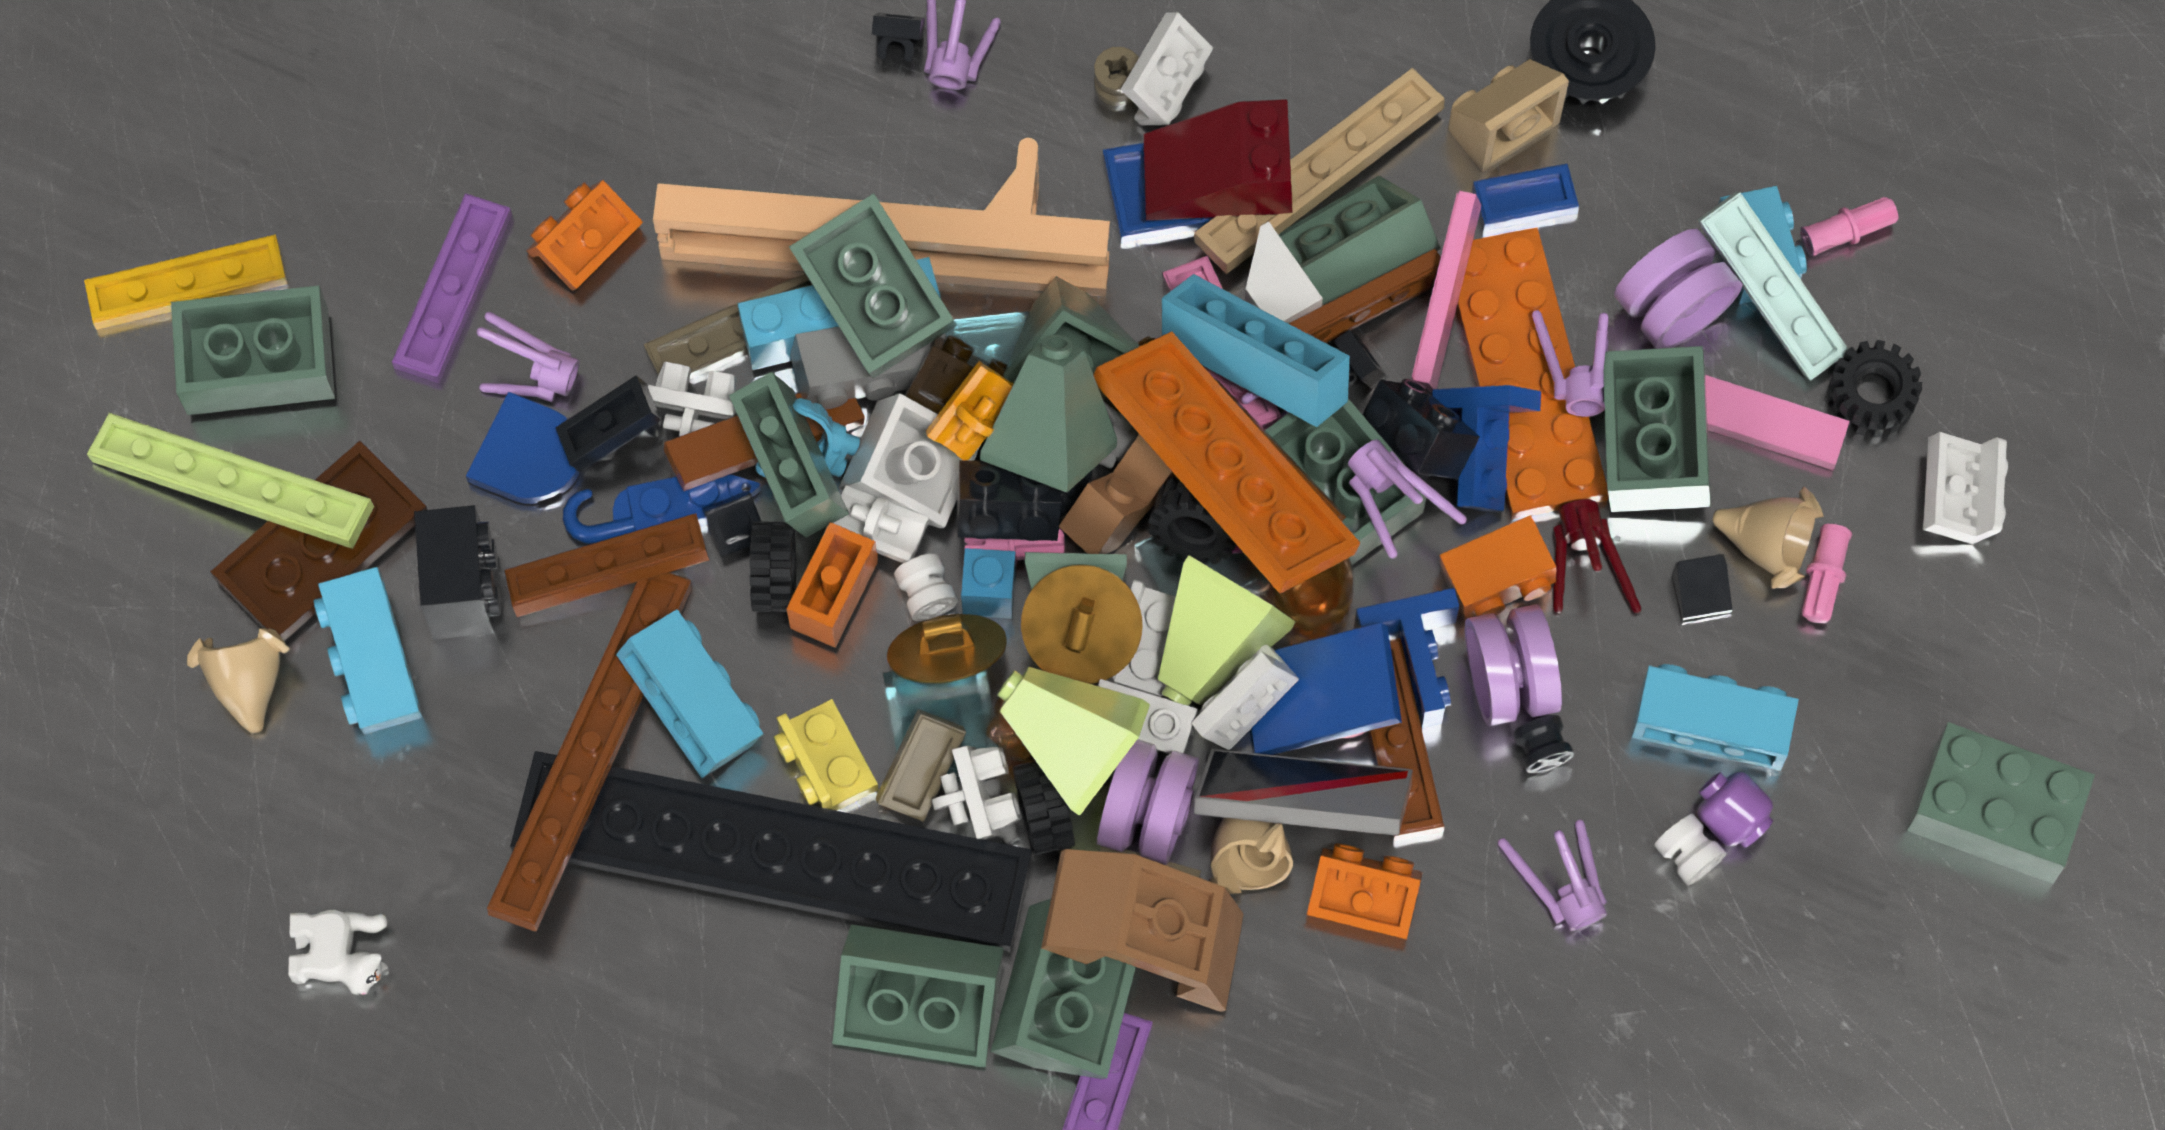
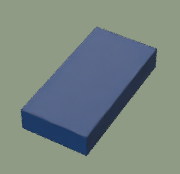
M1568 163L1473 181V194L1477 195L1482 205L1479 217L1483 232L1578 214L1579 204Z

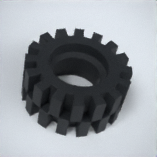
M1876 340L1873 348L1869 347L1868 341L1860 342L1856 351L1853 347L1846 350L1843 359L1840 357L1828 385L1830 387L1828 403L1834 402L1831 410L1834 416L1838 417L1842 414L1845 420L1850 421L1847 429L1850 428L1852 423L1859 426L1856 434L1865 436L1867 429H1873V437H1881L1885 429H1888L1889 433L1892 434L1898 431L1901 423L1905 425L1909 421L1912 412L1915 410L1922 391L1923 382H1918L1921 372L1919 366L1911 368L1914 358L1909 353L1903 358L1899 356L1902 347L1893 344L1891 351L1884 349L1885 341ZM1869 373L1881 375L1890 381L1893 387V397L1882 404L1868 402L1859 395L1856 388L1857 380Z
M1175 477L1168 479L1166 485L1163 484L1161 486L1148 522L1150 524L1148 528L1149 534L1155 535L1153 542L1158 547L1166 544L1164 553L1170 557L1176 552L1181 554V562H1185L1188 555L1204 565L1207 558L1213 565L1220 563L1222 557L1227 560L1231 556L1232 551L1235 550L1236 543L1180 480L1178 481ZM1189 517L1199 519V520H1201V521H1203V522H1199V521L1193 520V519H1191V518H1189Z
M753 521L750 543V600L752 612H787V606L796 590L795 529L786 522Z
M1032 761L1013 766L1020 809L1034 856L1075 846L1068 805L1038 763Z

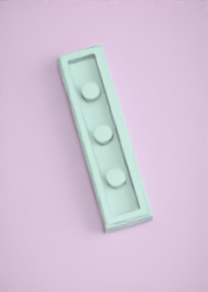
M1734 192L1697 219L1703 231L1726 264L1742 282V287L1806 379L1811 381L1837 362L1840 357L1844 356L1845 351L1848 350L1847 346L1741 192Z

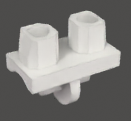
M664 362L658 375L656 386L648 385L656 407L684 412L683 417L666 414L664 418L663 428L680 431L679 437L714 424L713 422L698 420V415L721 420L738 416L729 397L730 394L736 392V377L732 374L709 371L704 395L687 392L691 368L680 364Z
M846 485L841 497L849 515L834 522V524L876 541L878 554L901 563L912 559L928 526L929 517L893 504L880 496L875 497Z
M963 746L953 749L952 752L963 790H959L955 773L941 776L945 795L932 799L934 810L949 807L953 825H960L968 822L963 804L967 802L976 838H984L986 840L1000 836L998 829L1005 828L1022 819L1015 793H1008L990 799L986 788L985 780L1009 773L1003 748L976 749V747Z

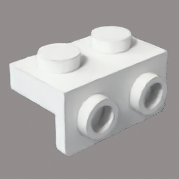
M1938 432L1928 437L1923 530L1969 544L1977 543L2001 532L2006 515L2004 488L2005 477L2008 471V461L2006 459L2007 441L2005 439L1996 437L1983 444H1978L1943 432Z

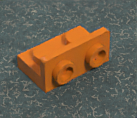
M604 180L593 184L591 187L583 182L564 200V203L569 208L557 220L550 215L530 234L535 242L526 252L532 258L539 256L572 291L576 290L643 223Z
M1336 843L1333 850L1323 848L1307 915L1407 939L1423 872L1414 870V863L1400 857L1384 856L1383 862L1364 858V850L1346 844Z

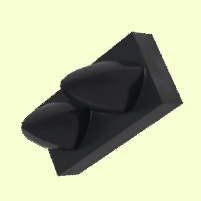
M635 375L555 428L569 464L577 471L582 472L597 461L613 460L617 449L635 437H659L662 428V418L655 406L647 384Z

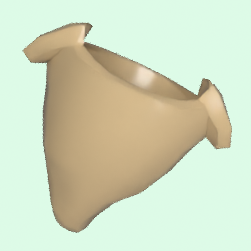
M1803 487L1799 491V498H1771L1741 507L1719 509L1714 512L1712 520L1714 525L1745 556L1774 575L1771 579L1772 588H1786L1805 577V575L1799 572V569L1808 549L1815 518L1824 517V514L1815 496L1806 487Z
M260 628L257 638L228 647L213 648V638H207L204 641L199 638L187 655V666L194 668L200 665L209 686L223 706L243 728L251 733H259L263 730L267 706L278 676L281 662L280 652L285 654L290 648L281 636L270 628Z
M1223 818L1211 844L1210 866L1213 876L1210 878V882L1225 887L1229 894L1242 893L1241 890L1265 889L1285 880L1292 870L1293 856L1285 837L1282 823Z

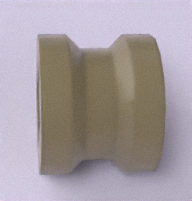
M1111 47L1104 50L1096 59L1094 64L1095 92L1098 98L1108 105L1125 106L1133 102L1120 90L1139 59L1138 55L1131 49ZM1121 69L1120 73H1116L1113 75L1110 74V71L1113 72L1115 70Z

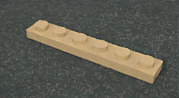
M1411 68L1290 160L1293 213L1216 216L1194 232V243L1228 274L1254 254L1261 225L1269 221L1279 235L1442 111L1445 98Z

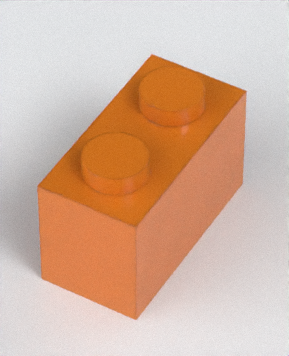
M1531 515L1439 555L1440 571L1448 588H1455L1459 611L1464 621L1470 617L1490 613L1498 615L1506 608L1505 604L1521 597L1525 601L1536 599L1546 594L1551 589V584L1556 582V565Z
M829 523L787 606L790 629L836 648L878 563L876 541L834 523Z

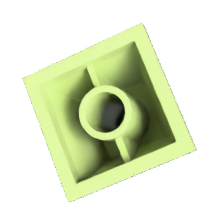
M1188 555L1183 563L1158 680L1166 684L1161 694L1180 704L1189 706L1194 701L1201 706L1216 694L1237 673L1242 664L1249 660L1263 645L1272 647L1291 631L1296 622L1273 605Z
M1028 667L1023 675L1014 670L997 693V696L1004 700L1000 712L1069 808L1079 816L1139 738L1150 704L1141 698Z

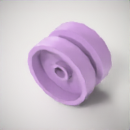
M1697 228L1685 230L1655 247L1624 275L1616 287L1614 297L1632 318L1645 316L1641 331L1656 349L1674 348L1701 332L1733 303L1741 291L1742 282L1725 262L1712 263L1716 250Z
M1538 604L1510 610L1506 621V630L1494 613L1466 619L1465 642L1471 679L1478 706L1488 727L1516 721L1520 710V701L1532 718L1561 711L1562 692L1556 652L1547 620Z
M1137 739L1116 767L1099 826L1097 845L1122 852L1131 845L1138 826L1141 824L1143 825L1139 840L1141 857L1167 865L1189 815L1194 796L1193 786L1199 758L1174 750L1165 758L1158 777L1154 778L1158 756L1155 744Z

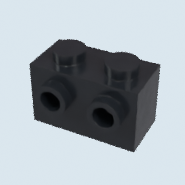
M1403 379L1401 383L1380 380L1362 414L1394 453L1404 461L1403 463L1421 479H1429L1430 475L1459 479L1480 438L1476 432L1459 419L1458 414L1440 403L1430 394L1425 386L1411 379Z
M959 460L957 538L1058 541L1061 506L1059 489L984 461Z

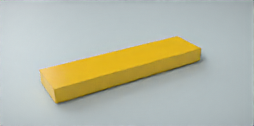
M276 234L84 280L92 321L96 330L172 312L171 302L247 294L288 284Z

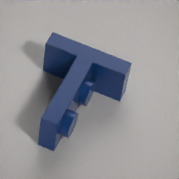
M1512 385L1433 389L1432 396L1456 414L1462 415V421L1480 436L1458 480L1457 507L1487 512L1504 511L1505 492L1507 489L1506 467L1509 441V413L1540 411L1541 391Z
M1455 588L1356 609L1355 629L1382 622L1388 626L1389 637L1398 636V638H1401L1422 728L1442 724L1445 707L1451 705L1447 681L1444 676H1436L1432 660L1438 659V648L1431 628L1456 623L1459 603Z

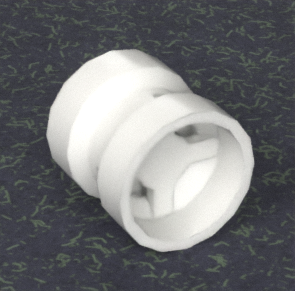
M936 553L912 558L900 565L894 572L899 589L908 593L907 608L914 621H926L941 616L954 608L958 603L953 586L947 584L943 579L945 567L940 555Z
M1694 814L1684 817L1673 825L1654 845L1664 858H1671L1675 861V864L1678 866L1677 874L1686 885H1691L1705 876L1727 854L1717 841H1710L1704 836V825Z

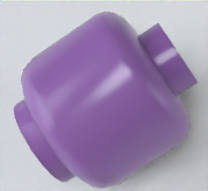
M1718 772L1698 791L1704 798L1697 809L1698 818L1726 846H1735L1740 843L1744 848L1748 847L1764 834L1774 821L1769 816L1773 808L1772 800L1744 772H1735L1727 778L1721 772Z

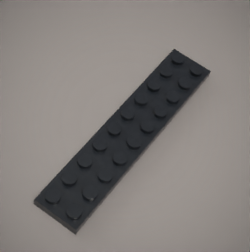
M539 751L534 752L510 844L512 852L557 755ZM611 766L568 863L944 939L1002 947L1004 951L1011 952L1032 859V849Z

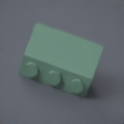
M1381 176L1373 178L1279 234V237L1322 296V306L1433 249H1436V251L1441 249L1422 200Z
M1051 899L1030 905L990 1052L1036 1069L1106 1079L1136 967L1107 956L1089 964H1084L1041 949Z
M851 924L841 954L832 1044L985 1067L999 992L1004 948Z

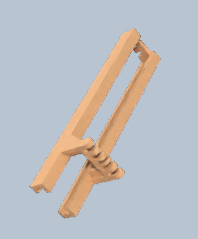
M1024 138L1019 142L1016 169L985 210L880 202L915 259L930 258L936 283L1044 291L1057 276L1091 296L1106 297L1110 251H1107L1110 221L1036 215L1039 194L1038 144L1032 138ZM657 184L653 223L655 232L658 233L657 241H659L661 260L804 272L789 246L862 200Z

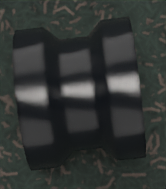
M1548 715L1534 719L1521 725L1513 732L1516 744L1523 747L1526 756L1523 763L1527 772L1538 773L1553 769L1569 761L1574 756L1571 744L1564 741L1561 732L1564 725L1560 716Z

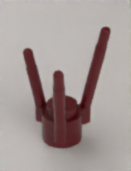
M1582 499L1562 506L1559 510L1562 524L1553 527L1556 542V582L1553 587L1554 612L1560 613L1563 610L1567 544L1571 543V547L1574 550H1587L1593 570L1599 572L1602 570V563L1598 545L1602 543L1631 610L1635 614L1640 613L1642 610L1611 538L1607 519H1601L1598 503L1594 500Z

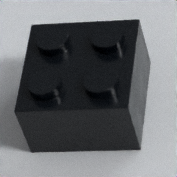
M475 505L414 511L420 606L433 639L494 634L493 616H501V600L499 587L495 586L492 569H498V557L495 539H491L489 522L480 521Z

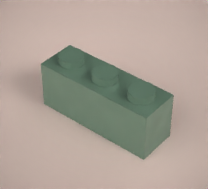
M770 372L730 394L731 402L785 522L807 538L827 527L830 522L834 523L849 515L805 416L799 414L793 408V403L797 399L793 389L776 374Z

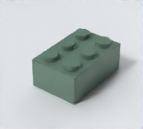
M874 193L789 246L873 379L958 326Z
M319 285L171 302L176 393L187 415L335 399L329 309Z
M1703 346L1606 352L1604 362L1607 489L1611 512L1711 507L1706 373Z
M1348 399L1345 405L1318 427L1289 412L1267 428L1266 432L1346 516L1342 522L1361 542L1355 555L1340 562L1345 569L1349 568L1379 546L1381 541L1362 500L1349 484L1355 473L1348 466V462L1361 447L1372 440H1380L1389 452L1393 450L1354 404ZM1395 484L1381 493H1377L1374 488L1369 490L1390 536L1424 512L1426 497L1417 489L1415 490L1423 498L1420 504H1415Z
M1948 722L1937 741L1907 831L2053 884L2066 865L2095 774Z

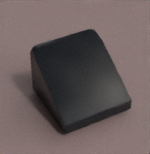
M1724 554L1683 560L1675 564L1672 577L1683 620L1732 612L1728 570Z

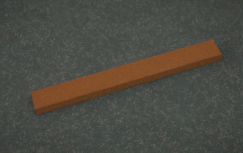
M665 573L636 583L487 906L489 916L535 932L537 931L644 696L616 654L630 637L676 609L681 614L692 590L691 580L671 573Z

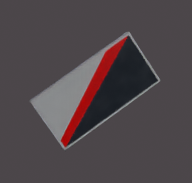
M1211 749L1195 795L1194 814L1397 836L1400 833L1412 786L1413 769Z

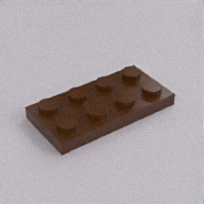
M358 441L315 479V481L371 499L374 508L353 549L267 521L210 571L213 578L262 628L275 630L284 641L316 614L313 600L322 597L319 583L364 571L415 526L414 511L428 510L426 505L361 441Z

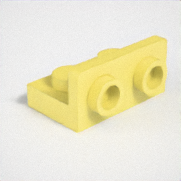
M833 699L790 720L786 713L776 717L779 734L773 736V739L785 763L787 764L794 760L802 776L797 778L796 782L808 805L817 803L821 808L838 811L879 790L877 781Z

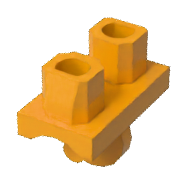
M978 361L926 429L927 437L944 445L962 460H969L986 437H990L994 431L992 427L1014 384Z

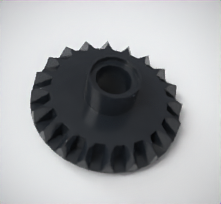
M1550 0L1538 13L1530 34V56L1535 62L1563 73L1569 80L1565 98L1568 96L1579 98L1582 104L1588 100H1599L1603 104L1608 99L1614 97L1622 99L1628 91L1633 88L1637 89L1650 71L1656 49L1651 23L1646 14L1632 0ZM1590 46L1598 49L1601 53L1590 55L1582 51L1581 48Z

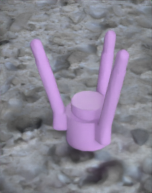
M927 0V59L924 72L929 74L928 79L931 83L945 89H963L966 86L967 80L976 81L979 65L1001 24L999 18L992 19L973 56L970 57L968 55L969 48L959 42L966 0H955L948 41L941 42L940 48H938L936 0Z
M1539 310L1533 311L1532 318L1554 382V398L1565 400L1567 412L1575 416L1588 417L1603 412L1605 410L1604 362L1609 343L1607 338L1608 314L1601 313L1599 315L1593 366H1577L1571 369L1570 376L1564 379L1542 314Z
M486 312L484 317L488 322L532 348L484 327L477 329V335L534 361L530 379L538 381V386L481 383L479 386L480 391L503 395L511 392L518 396L538 397L549 402H553L556 393L568 396L578 373L579 359L571 357V353L554 348L492 312Z
M1380 440L1370 441L1350 458L1348 466L1355 473V476L1350 480L1349 484L1360 496L1376 533L1390 558L1397 557L1398 553L1369 491L1371 488H1374L1377 493H1381L1395 484L1415 504H1420L1423 498L1415 490L1417 489L1457 523H1466L1467 518L1464 514L1405 466L1393 451L1389 452Z
M1583 820L1575 822V829L1586 879H1582L1564 833L1561 830H1557L1554 833L1561 858L1571 881L1570 884L1558 890L1561 898L1559 901L1553 897L1505 838L1499 839V847L1548 907L1555 924L1566 921L1569 930L1575 931L1589 926L1607 915L1604 907L1607 901L1600 888L1591 845Z

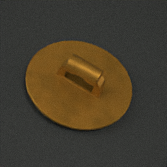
M1070 565L1046 575L1029 593L1021 615L1022 638L1033 661L1043 671L1088 684L1099 683L1100 679L1107 680L1122 671L1134 657L1142 637L1143 622L1141 609L1132 590L1115 574L1092 565Z
M973 614L943 615L921 621L901 632L890 644L887 651V660L893 672L904 679L919 683L953 682L976 675L992 666L1004 653L1007 637L1004 629L989 618Z

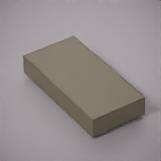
M918 709L875 797L877 803L924 822L932 805V799H935L941 787L942 781L940 777L947 774L953 762L954 755L952 750L959 748L965 737V728Z

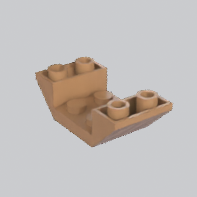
M1065 849L1060 853L1041 949L1084 964H1089L1105 956L1177 981L1179 982L1177 997L1222 1012L1226 1010L1244 914L1225 887L1139 855Z

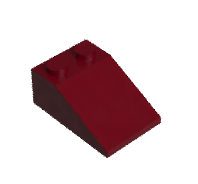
M1288 100L1236 102L1145 133L1146 221L1208 218L1225 215L1293 213Z

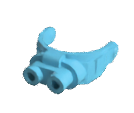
M802 398L796 399L793 403L794 410L801 415L815 420L824 428L822 437L817 444L831 475L841 477L847 464V460L844 458L847 454L855 455L859 448L860 438L846 433L844 425L832 421V417L829 416L821 404L812 403L810 400ZM757 462V473L765 477L759 462Z

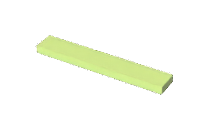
M112 413L108 414L87 453L93 463L351 549L354 548L374 508L370 498Z

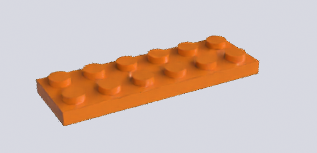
M1538 227L1473 240L1456 308L1476 387L1512 385L1541 391L1540 411L1509 413V441L1506 467L1507 489L1505 498L1511 520L1529 515L1533 516L1558 511L1565 504L1576 500L1590 499L1598 503L1607 501L1609 497L1607 482L1589 416L1581 417L1570 414L1566 410V401L1554 398V382L1532 318L1533 311L1539 310L1541 312L1563 377L1566 379L1570 376L1571 369L1575 368Z
M1172 331L1096 367L1094 377L1098 388L1280 594L1355 555L1361 542Z

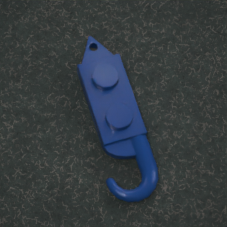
M732 474L683 491L677 477L628 486L615 499L613 521L589 526L582 524L577 518L578 506L593 495L590 489L576 492L568 499L563 508L562 520L566 531L575 540L585 544L597 543L695 513L697 514L700 526L708 525L702 508L745 492L743 491L745 487L751 488L749 492L754 497L761 491V486L758 482Z

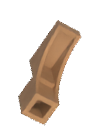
M1139 434L1113 473L1087 484L1059 525V528L1087 554H1107L1121 546L1134 527L1154 506L1161 486L1163 484L1166 485L1168 479L1175 477L1178 481L1179 479Z

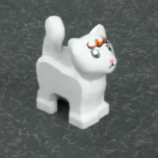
M326 910L314 915L290 913L289 933L291 938L295 937L296 949L306 948L310 943L308 953L289 955V977L291 981L295 982V984H304L308 979H317L325 982L341 981L349 988L352 994H367L370 988L381 979L382 971L388 969V966L381 961V955L378 953L359 951L350 954L354 932L356 930L367 933L379 932L387 926L386 916L383 914L367 916L363 913L341 912L337 910Z

